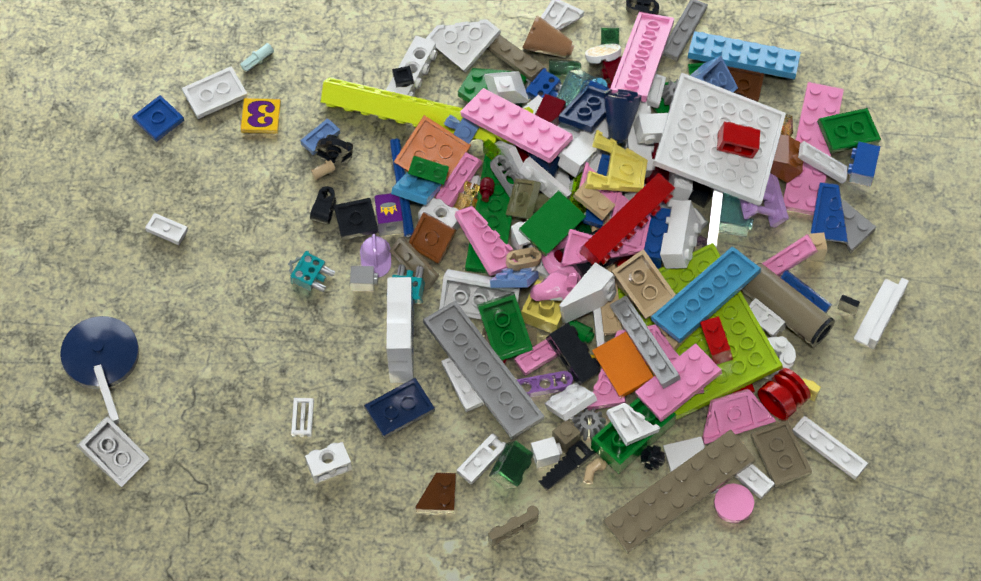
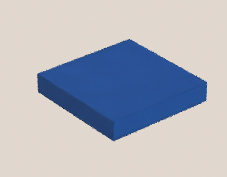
M161 95L132 116L133 120L155 142L185 121L184 117Z

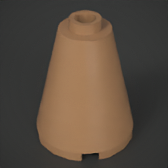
M536 16L522 48L528 51L566 58V55H571L574 46L571 45L572 40L543 18Z

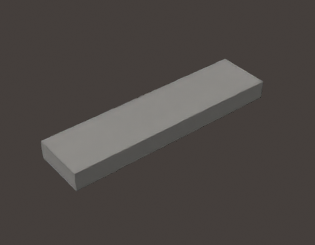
M698 0L689 1L668 38L663 56L678 61L704 15L708 4Z

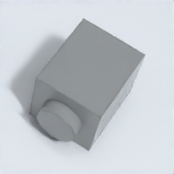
M351 266V291H374V284H378V273H375L374 266Z

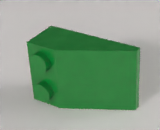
M514 293L477 305L489 343L501 360L533 350Z

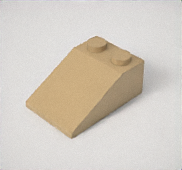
M644 249L611 271L614 274L618 287L645 319L658 311L676 295Z

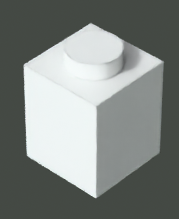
M554 437L531 443V453L536 468L558 463L560 460L562 449L560 443L555 442Z

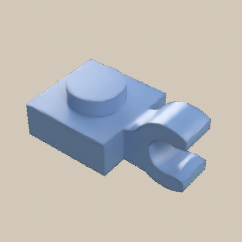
M449 115L444 122L446 126L456 129L453 134L468 144L479 129V126L465 118H462L460 121L452 115Z

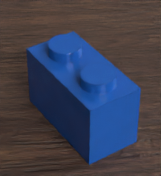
M858 142L857 148H853L850 158L854 159L853 164L849 163L847 174L850 175L849 182L871 187L881 146Z

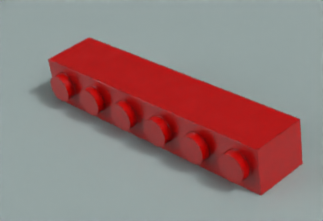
M658 173L582 246L579 253L592 265L595 262L599 265L601 263L605 265L610 260V254L613 251L617 253L624 246L623 242L626 239L629 241L637 233L635 230L638 227L642 229L648 223V217L651 215L654 217L661 210L660 206L663 203L667 205L674 197L672 193L675 187Z

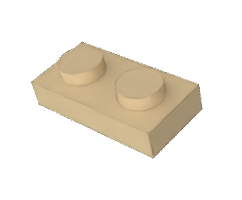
M585 182L573 195L577 201L602 221L615 207V204L597 189H586Z

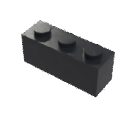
M569 322L546 337V340L566 370L572 375L575 383L582 385L601 371L599 362L591 357L587 344L581 342L578 337V331Z

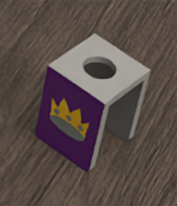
M391 193L375 195L379 236L404 233L399 196Z

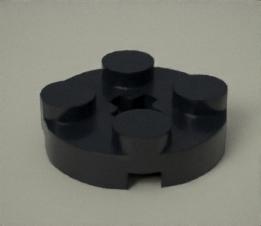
M330 134L326 138L318 140L315 152L317 151V156L324 161L331 160L332 163H335L337 160L343 164L351 160L353 144L340 140L337 136Z

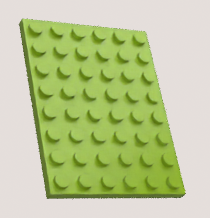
M711 243L692 252V259L689 261L687 268H665L663 266L658 270L674 293L678 294L720 257V254L714 243ZM618 288V297L621 299L626 295ZM741 291L708 318L711 319L719 316L733 360L717 364L722 370V374L703 388L704 393L695 394L675 410L676 420L709 405L713 399L729 395L783 369L781 361ZM636 309L646 326L655 325L650 317L645 319ZM701 326L675 350L680 356L696 343L712 359Z

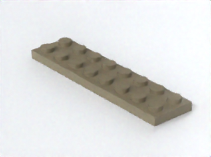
M730 429L605 518L603 523L624 550L629 553L752 465L756 459Z

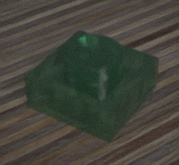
M601 28V45H619V28Z

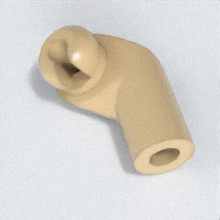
M596 458L586 466L583 482L593 484L595 472L605 470L607 462L602 458Z

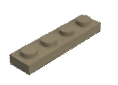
M500 34L487 48V50L516 71H519L520 74L530 81H533L541 70L544 69L542 64Z

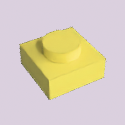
M803 378L802 380L806 383L811 393L810 400L815 402L821 387L814 381Z

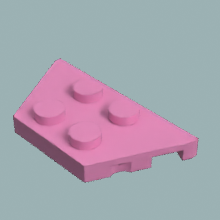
M745 389L710 401L702 440L704 444L711 443L730 429L734 434H739L776 421L749 389Z

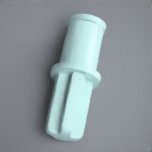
M266 43L256 52L253 51L252 55L241 62L240 66L244 71L248 72L258 63L261 64L262 60L270 54L274 53L273 48L270 44Z

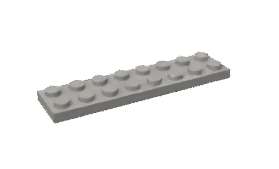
M456 301L451 302L423 319L424 325L511 439L544 420L545 416Z

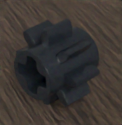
M647 446L641 453V463H644L645 468L653 470V468L658 470L665 462V452H662L659 446Z

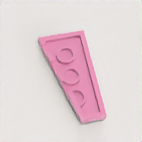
M473 206L456 211L455 218L489 276L500 273L502 269L508 268L506 266V256L509 252L513 251V248L509 244L506 245L500 239L497 231H493L488 226V222Z

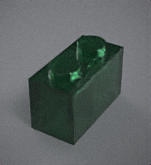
M516 440L506 443L489 477L506 489L519 486L523 480L522 475L532 463L531 458L534 453Z

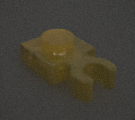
M466 181L464 183V194L459 192L454 208L458 210L470 206L475 208L478 199L474 195L479 191L480 185L474 183L473 188L470 189L472 183Z

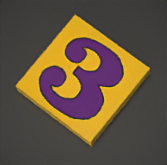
M244 98L241 133L278 134L281 100Z

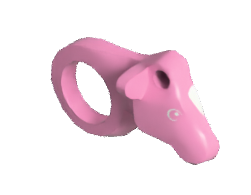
M567 238L547 256L542 253V263L549 275L541 283L532 287L530 297L535 301H563L582 279L573 266H561V263L554 257V253L558 249L565 248Z

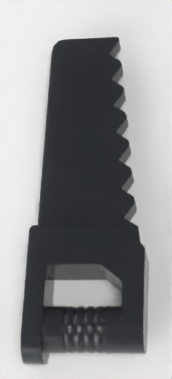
M579 440L569 448L566 456L562 457V460H559L558 464H555L554 468H551L550 472H547L546 476H543L542 480L538 482L545 490L551 489L576 468H580L592 459L596 452L594 450L591 451L582 440ZM578 448L584 453V458H581L576 453Z

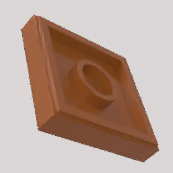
M423 212L409 243L417 252L440 264L457 230L430 214Z

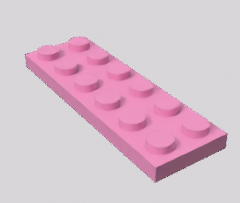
M484 88L460 111L461 117L548 163H551L573 140L571 133Z

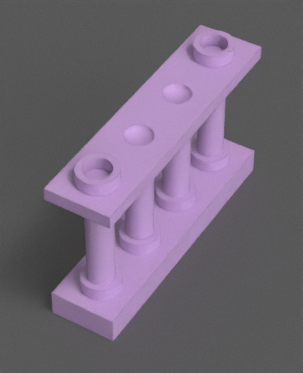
M771 173L763 197L765 207L739 198L744 219L746 220L756 213L767 215L770 226L776 228L789 219L778 177Z

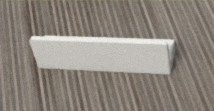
M901 278L899 284L887 279L884 280L854 336L855 341L875 349L907 288L908 280Z

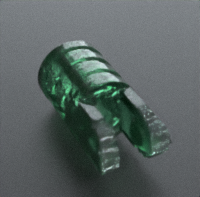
M549 59L548 72L554 76L578 77L581 75V63L579 61Z

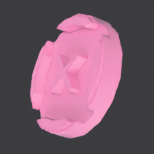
M734 483L727 484L716 493L714 508L718 516L724 521L739 523L748 519L752 514L754 498L746 487Z

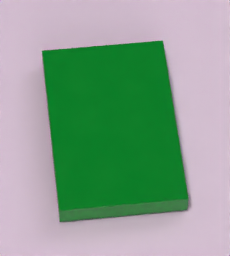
M868 108L819 118L817 121L830 153L857 148L858 142L875 144L881 141Z
M558 190L518 231L541 253L547 256L568 236L570 229L574 230L586 218V215Z

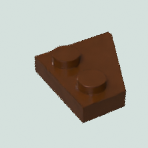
M435 473L415 507L416 512L454 513L456 473Z

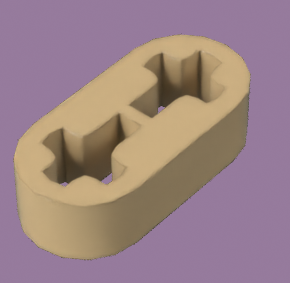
M535 247L511 251L506 256V266L513 270L538 266L541 262L542 253Z

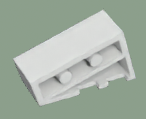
M691 200L670 201L671 215L666 218V224H669L668 233L663 235L660 256L665 268H687L689 261L692 259V252L697 245V238L699 233H701L702 226L698 222Z

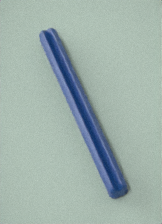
M398 138L390 140L396 183L405 175V170L394 163V160L401 151V144ZM399 197L404 236L411 237L414 228L410 202L408 199Z

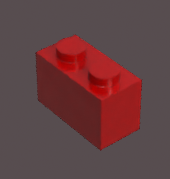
M724 121L718 131L717 150L753 159L759 150L761 130Z
M719 316L701 321L702 331L713 362L717 365L733 360Z

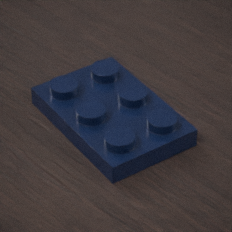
M586 85L559 115V122L592 133L606 117L604 90Z
M416 378L364 405L365 410L384 439L435 412V407Z

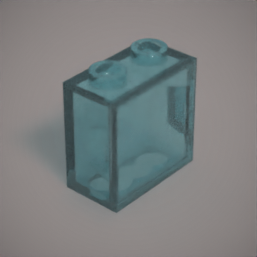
M569 70L556 98L566 101L567 107L584 87L589 85L591 80L597 82L598 79L582 70Z
M723 192L718 233L747 237L748 230H752L754 219H744L739 198Z

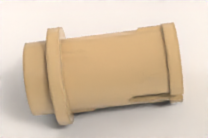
M326 160L324 164L311 169V173L315 180H318L329 173L333 174V171L336 169L331 160Z

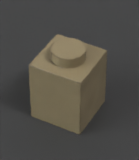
M569 420L562 422L552 431V437H554L556 443H560L561 449L565 454L571 446L580 440L581 432Z

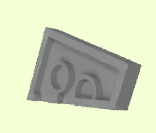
M841 198L848 244H845L851 254L875 231L876 226Z

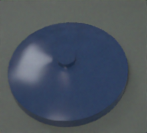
M97 316L81 321L67 333L61 345L60 357L63 368L71 380L86 388L100 389L94 366L101 364L108 387L115 386L124 381L136 367L139 358V345L134 332L126 323L113 317Z

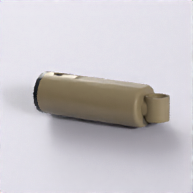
M757 263L756 265L761 268V273L742 288L741 291L752 300L758 299L783 319L789 329L812 347H816L828 335L834 326L835 320L765 265Z

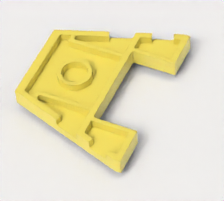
M596 130L592 147L611 153L607 176L589 171L586 177L585 188L639 192L644 187L648 160L629 148L625 150L617 145L616 140L612 138L609 140L602 136L603 132Z

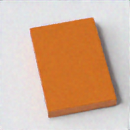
M626 331L592 350L620 399L636 391L654 377Z

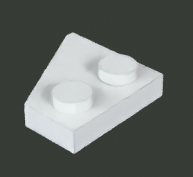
M552 0L541 18L559 31L582 18L584 11L561 0Z

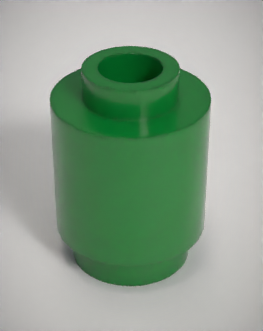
M577 320L569 322L578 331V337L581 342L586 344L592 342L595 336L593 328Z

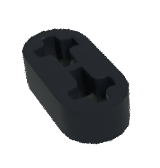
M626 0V11L633 15H638L639 12L658 15L659 3L655 0Z

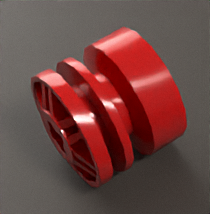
M783 368L772 377V381H768L758 390V397L770 414L781 421H786L797 411V408H800L811 398V393L799 375L788 368Z

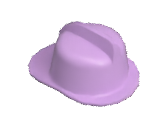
M372 234V237L366 239L361 245V266H374V271L378 273V278L387 274L391 268L389 243L385 239Z

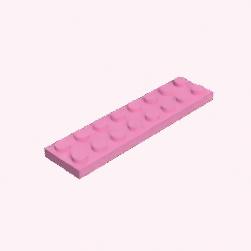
M644 12L638 13L610 88L612 93L618 92V89L638 92V96L642 95L641 101H647L674 24V18Z
M808 82L796 136L797 141L800 143L805 141L831 156L817 121L819 118L839 114L844 89ZM803 161V172L786 184L783 198L786 210L814 216L820 182L825 183L827 175Z

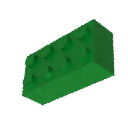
M637 398L629 406L635 412L645 416V420L652 425L657 424L660 427L659 432L626 446L610 422L592 438L591 449L620 474L641 455L647 446H651L675 424L676 414L674 412L661 422Z

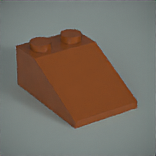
M780 134L770 173L786 183H789L803 172V160L798 158L801 144L799 141L787 135Z

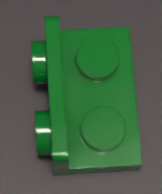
M413 156L408 174L444 185L448 176L449 166Z

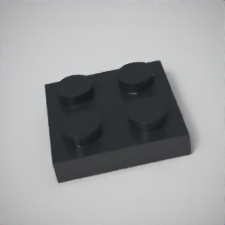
M371 198L334 205L342 241L379 233Z

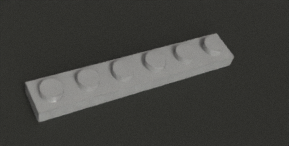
M624 296L610 304L611 310L663 389L680 380V375L628 297Z

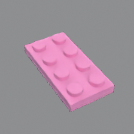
M696 343L672 362V365L680 375V380L663 389L654 376L635 391L636 396L661 422L722 374V370Z

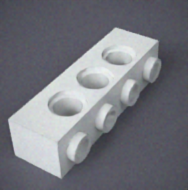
M416 35L398 67L410 66L411 72H415L412 73L414 84L396 88L393 77L386 90L414 97L416 89L421 87L424 74L427 75L429 72L431 61H435L437 57L436 43Z

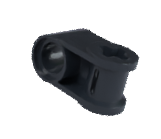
M325 186L319 190L310 212V220L330 224L334 205L337 202L335 191L332 187Z

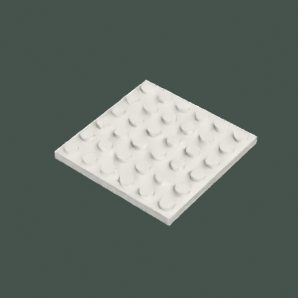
M681 73L653 165L760 206L763 201L786 113ZM724 121L761 130L759 150L753 159L717 150L718 131Z

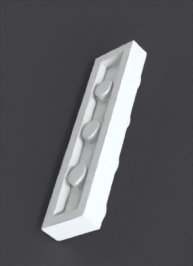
M806 416L792 429L794 435L854 480L858 478L868 465L865 460Z

